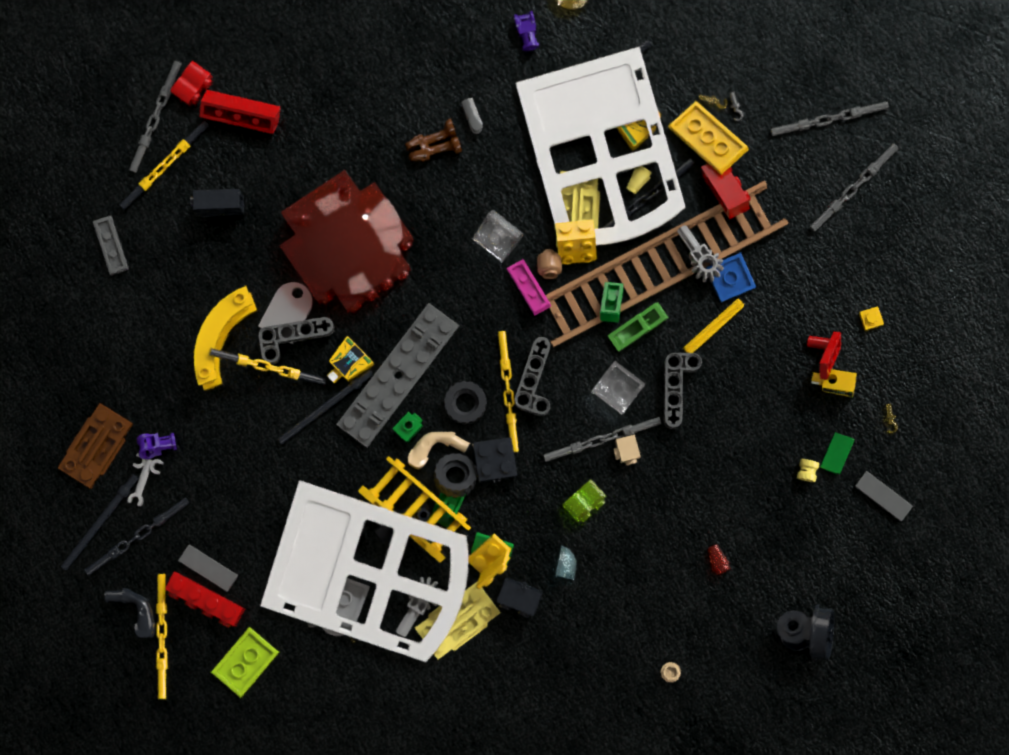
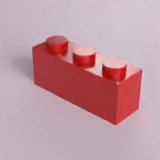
M709 164L701 167L704 180L729 219L750 209L749 201H751V198L746 190H742L739 178L733 176L731 166L722 175Z

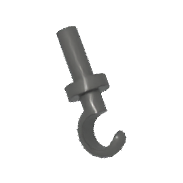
M732 92L729 93L732 102L730 107L733 108L734 112L740 113L739 119L734 118L735 121H740L743 118V113L741 110H738L740 105L739 103L737 104L735 94Z

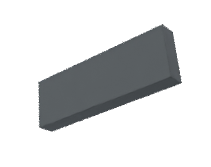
M112 216L93 221L110 275L129 270Z
M868 471L862 475L854 486L900 522H902L913 507Z
M190 544L179 559L181 563L227 592L239 576Z

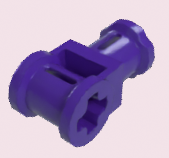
M533 11L521 16L514 15L517 32L523 40V51L538 48L539 43L536 42L535 38L536 24Z
M158 433L142 434L136 439L140 447L139 457L142 459H151L162 455V450H177L174 433L164 437H158Z

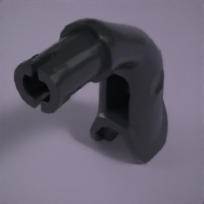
M127 588L118 591H105L106 603L123 602V604H135L137 607L136 635L142 638L154 637L156 623L154 622L153 609L145 597Z

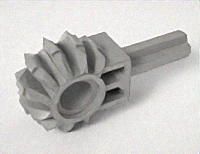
M686 225L680 227L677 233L691 251L689 258L692 261L691 265L694 266L691 270L692 273H697V279L702 276L703 282H706L708 277L711 282L714 281V276L719 278V272L723 271L724 268L721 266L723 259H718V253L712 255V250H709L705 243L700 246ZM708 262L712 265V268L705 269L702 264Z
M420 577V582L422 584H424L423 577ZM428 577L425 585L435 587L438 582L435 581L432 585H429L431 578ZM410 595L409 599L411 600L407 605L410 608L396 632L406 637L419 614L423 615L426 609H431L430 601Z

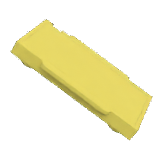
M598 179L561 190L569 222L593 219L594 229H598L600 192L597 191Z
M478 582L465 590L462 604L450 631L438 649L433 653L437 659H440L450 650L458 649L485 629L487 623L500 614V611L483 588L478 589L476 587ZM442 606L428 615V619L415 628L422 639H424L436 622Z

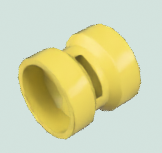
M800 459L799 465L801 469L797 473V479L816 482L817 476L815 473L819 468V463Z

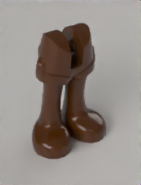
M446 120L444 129L435 134L424 137L420 134L405 144L408 151L421 147V150L409 154L410 160L424 162L429 160L431 155L443 151L462 152L458 137H455L457 135L452 120ZM451 138L445 143L429 147L434 142Z

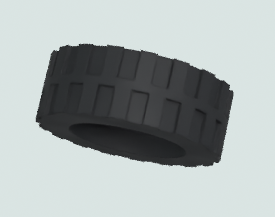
M457 382L446 392L444 398L445 410L449 417L457 423L472 424L478 421L486 410L487 402L484 391L473 382ZM467 393L473 396L475 406L471 411L462 412L457 408L456 399L459 395Z
M459 453L445 455L439 460L435 467L434 483L442 494L457 498L464 497V495H468L473 490L477 479L476 465H474L472 460L466 455L463 456ZM450 468H460L465 474V479L461 483H451L446 478V472Z

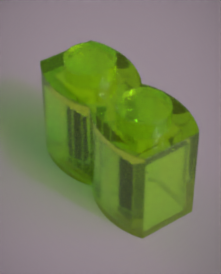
M590 479L562 506L576 522L580 520L584 522L591 516L590 511L594 507L598 510L606 502L604 500L606 495Z

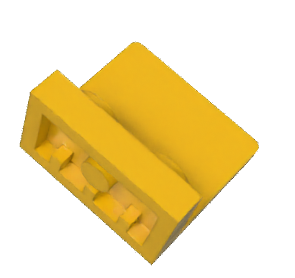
M495 534L468 557V562L481 573L476 585L478 589L483 586L487 587L497 573L499 575L502 574L507 568L506 563L510 559L511 549Z

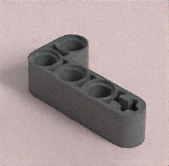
M327 317L263 327L259 332L263 360L271 365L276 364L280 360L279 344L330 336L334 331L333 322ZM323 323H327V326H330L327 328V331L320 328L317 329L318 333H315L313 324H316L317 328L323 327ZM303 326H310L311 332L304 335L301 333V329ZM284 329H291L292 335L285 338L282 336V332ZM272 332L273 338L270 341H265L263 339L264 333ZM275 351L276 357L268 360L266 358L267 352Z
M545 337L535 339L515 396V406L518 409L537 416H545L550 410V402L544 397L535 395L550 350V342ZM541 342L546 347L541 352V356H544V358L537 355L539 347L536 345H540ZM533 360H537L541 366L539 369H533L530 363ZM531 378L535 384L532 387H526L524 380ZM525 396L529 402L527 405H520L518 398ZM537 403H545L547 409L543 412L536 409Z
M671 353L664 361L663 421L664 425L669 429H676L682 422L683 373H693L700 368L702 359L698 354ZM670 358L677 359L678 366L671 367L668 360ZM688 359H695L697 367H690L687 362ZM675 377L678 380V385L671 386L668 383V378ZM675 396L678 399V404H669L668 397ZM678 409V411L674 412V418L678 419V421L672 424L668 419L672 416V410Z

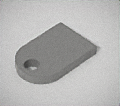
M296 282L282 285L274 295L258 327L262 329L266 326L306 320L313 304L309 290L304 285ZM297 288L303 290V295L300 298H294L292 295L293 291ZM284 329L282 332V336L285 338L292 335L291 329Z
M347 578L336 614L357 622L370 586ZM342 622L340 627L352 631L353 625ZM322 627L323 630L328 634L334 636L345 635Z

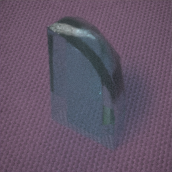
M561 546L555 576L574 580L576 558L569 548Z

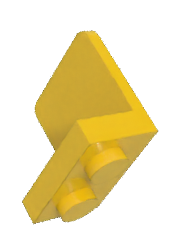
M593 219L555 223L558 255L561 256L562 264L591 262L597 259Z

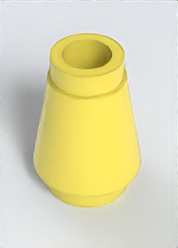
M643 166L635 168L626 188L636 194L651 178L652 172Z

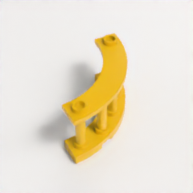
M246 286L232 292L221 300L206 317L199 331L195 345L194 367L198 385H203L205 391L223 384L220 374V358L209 356L210 348L221 350L231 329L245 317L257 312L251 293H248Z
M388 456L386 460L393 466L378 484L370 490L364 486L358 490L373 505L392 511L395 502L414 483L423 493L404 513L405 516L412 517L430 497L440 507L426 523L435 525L442 515L447 512L455 519L447 530L455 532L460 525L468 531L471 528L465 523L467 519L458 512L456 515L433 493L403 469L405 465L398 459L394 461ZM400 471L407 478L388 500L382 502L378 499L379 493ZM413 534L409 535L438 562L441 563L444 560L445 556L440 553L443 544L437 542L430 544L425 538Z

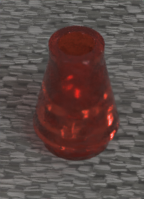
M718 544L709 547L707 550L710 556L712 571L719 575L730 570V562Z

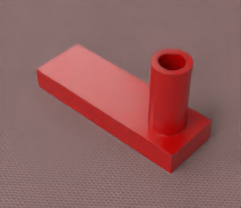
M833 332L831 339L809 336L808 347L825 349L820 361V379L828 380L841 350V332Z

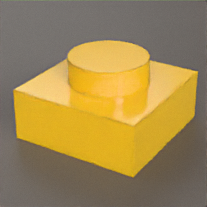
M878 306L859 312L865 331L884 325Z

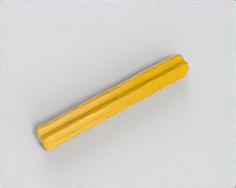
M736 299L685 345L684 351L686 353L696 351L744 307L741 300Z

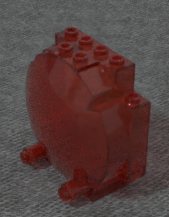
M344 170L281 212L294 236L279 246L319 305L330 302L333 299L332 296L336 295L347 312H355L362 307L361 304L366 300L368 302L372 301L378 296L377 293L379 291L390 289L394 285V281L397 279L403 280L409 275L408 272L411 271L400 250L406 251L412 246V242H414L413 237L399 218L393 205L383 195L375 182L360 191Z

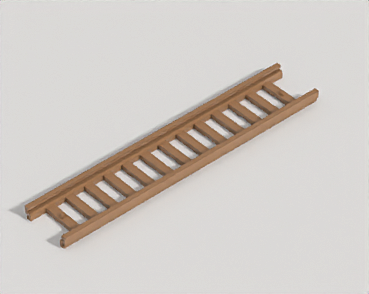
M763 181L746 190L751 198L749 204L763 230L754 234L743 213L735 216L747 239L737 243L721 214L724 210L719 204L545 295L551 304L549 309L563 333L562 336L550 341L552 346L556 347L603 322L600 320L601 306L588 282L598 278L604 289L605 282H608L605 273L614 269L621 283L624 284V289L630 298L629 301L621 304L620 312L695 274L691 271L693 267L687 269L671 240L679 235L677 230L680 227L686 225L688 229L698 226L709 248L712 250V254L718 253V259H723L788 225V221L783 219L771 226L754 195L767 189L766 182ZM712 217L715 218L730 248L722 252L705 223L706 220ZM662 243L665 244L680 271V274L672 278L655 250V247ZM645 252H648L664 281L655 287L638 256ZM630 260L647 290L640 295H637L621 266ZM708 262L702 264L704 268L711 265ZM578 287L582 288L597 316L589 322L585 319L571 291ZM563 295L580 324L579 327L571 331L554 301Z

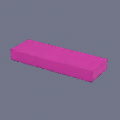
M524 259L507 268L508 273L534 316L551 307L550 302Z

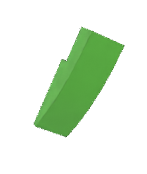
M654 303L609 334L608 337L616 349L620 351L663 323L669 317L659 303Z

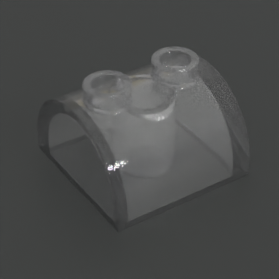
M492 210L487 214L472 239L502 262L518 244L523 233L496 211Z
M614 361L591 392L622 415L645 386V383Z

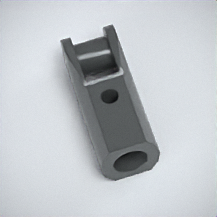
M466 99L461 102L462 109L471 131L478 134L482 130V121L473 99Z

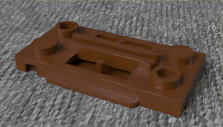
M99 403L92 416L86 420L71 443L58 469L92 489L96 479L100 475L105 474L125 443V436L133 423Z

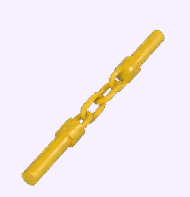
M506 331L498 332L501 355V377L506 383V390L503 394L504 404L509 410V413L506 414V422L509 428V437L512 439L513 451L519 452L516 413L512 412V407L515 404L514 392L510 389L509 385L512 373L510 359H508ZM504 371H509V377H504ZM506 393L508 395L511 393L512 404L511 402L507 404Z
M158 574V604H156V614H159V621L157 622L159 649L157 650L156 659L158 699H166L167 650L165 649V637L167 636V623L164 621V614L167 613L165 574ZM164 624V634H160L159 625L162 626ZM160 652H164V658H160Z

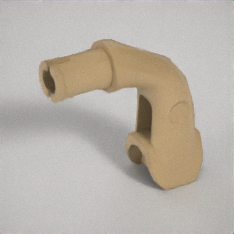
M454 432L427 433L410 451L408 464L416 469L424 467L429 459L427 456L432 446L437 442L443 443L446 446L450 445L463 453L466 452L470 443L456 436Z

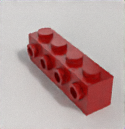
M207 90L201 100L199 117L273 134L279 123L280 106Z
M178 572L173 573L165 588L169 591V596L177 600L181 597L186 600L185 604L189 607L203 609L202 613L210 618H213V616L220 618L219 623L230 627V625L237 626L245 611V608Z

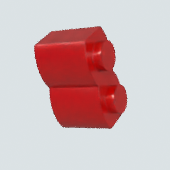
M192 61L181 77L175 82L170 92L189 107L192 104L196 105L201 98L200 93L204 89L207 90L212 84V75Z

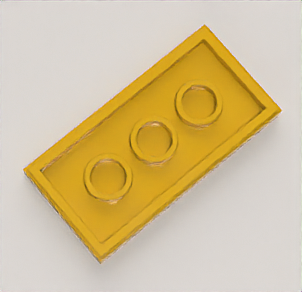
M697 101L669 125V129L721 175L749 150L746 144Z

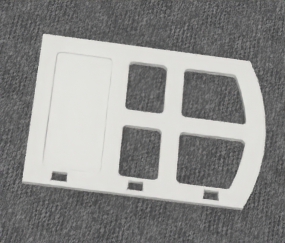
M640 47L516 83L535 150L538 168H540L555 223L569 222L561 190L598 178L603 179L615 226L595 229L596 246L614 244L644 235L665 224L686 208ZM641 69L644 80L637 81L635 71ZM640 120L646 121L652 147L617 158H611L604 132ZM657 124L660 135L653 136L650 126ZM590 136L596 153L597 163L557 174L549 151L550 147ZM656 162L660 169L668 200L645 216L629 221L616 174ZM673 179L675 190L669 191L666 182Z
M299 481L261 606L426 662L447 636L462 604L468 574L467 537L386 508ZM365 520H371L394 529L382 569L354 560V554ZM410 534L450 547L451 571L447 591L398 575L397 571ZM348 575L374 582L377 585L365 624L340 617L336 614ZM392 590H397L442 606L436 622L420 643L384 632L380 629ZM285 602L295 605V610L291 611L283 608ZM342 622L353 625L352 631L341 628ZM399 641L410 644L409 650L397 647Z

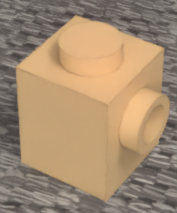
M635 435L616 439L615 444L617 448H614L616 460L620 459V462H625L626 465L637 463L636 459H639L641 456Z

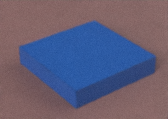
M741 253L723 260L721 266L724 268L723 271L719 272L720 277L714 276V281L711 282L720 303L756 288ZM712 265L706 267L705 269H711Z

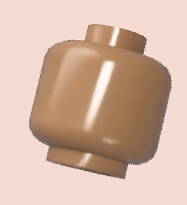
M544 250L537 257L538 273L545 279L556 278L562 271L561 256L554 252V250Z

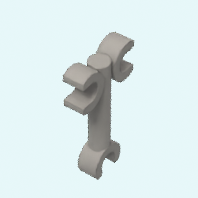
M142 459L141 464L133 463L134 467L143 469L135 492L128 497L129 503H132L134 497H138V506H142L144 501L141 495L149 472L151 470L154 474H160L159 471L154 469V466L157 463L163 465L161 460Z

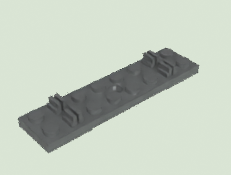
M428 303L336 425L368 448L459 328V325ZM396 372H400L402 374V377L400 379L395 378Z

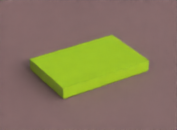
M249 627L211 673L241 698L278 655L279 651Z

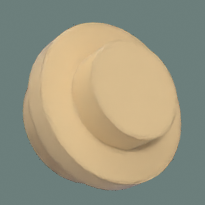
M666 663L661 669V676L667 682H674L680 677V668L675 663Z

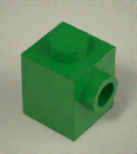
M408 412L392 429L408 443L423 428L421 424L423 420L416 413L411 415Z

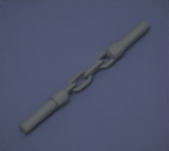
M174 61L165 85L161 88L156 101V109L147 122L146 133L141 136L139 147L129 168L131 172H137L144 152L151 142V133L157 127L159 114L169 99L170 90L181 67V63L178 61ZM161 97L165 98L163 104L159 102ZM152 118L156 120L153 128L149 126Z
M888 102L861 108L855 107L843 110L840 114L832 116L828 114L822 115L810 121L804 119L798 121V123L772 128L771 134L775 136L797 130H807L813 125H827L838 119L858 118L864 114L889 109ZM850 112V116L845 117L844 113ZM828 117L827 122L819 123L818 119Z
M892 144L875 162H872L861 173L860 178L854 184L849 185L842 192V196L838 200L835 199L828 206L829 208L810 226V229L815 232L833 213H836L842 207L841 204L845 200H849L863 182H867L880 170V167L898 150V147ZM866 172L870 174L867 178L863 176ZM850 188L854 190L849 196L845 194Z
M657 417L633 426L628 425L615 430L613 433L603 436L599 435L582 443L576 442L543 456L545 462L571 453L576 454L582 452L585 448L596 447L604 442L631 436L636 432L660 425L661 420ZM622 431L623 435L618 436L617 432ZM600 438L601 442L592 445L591 441Z

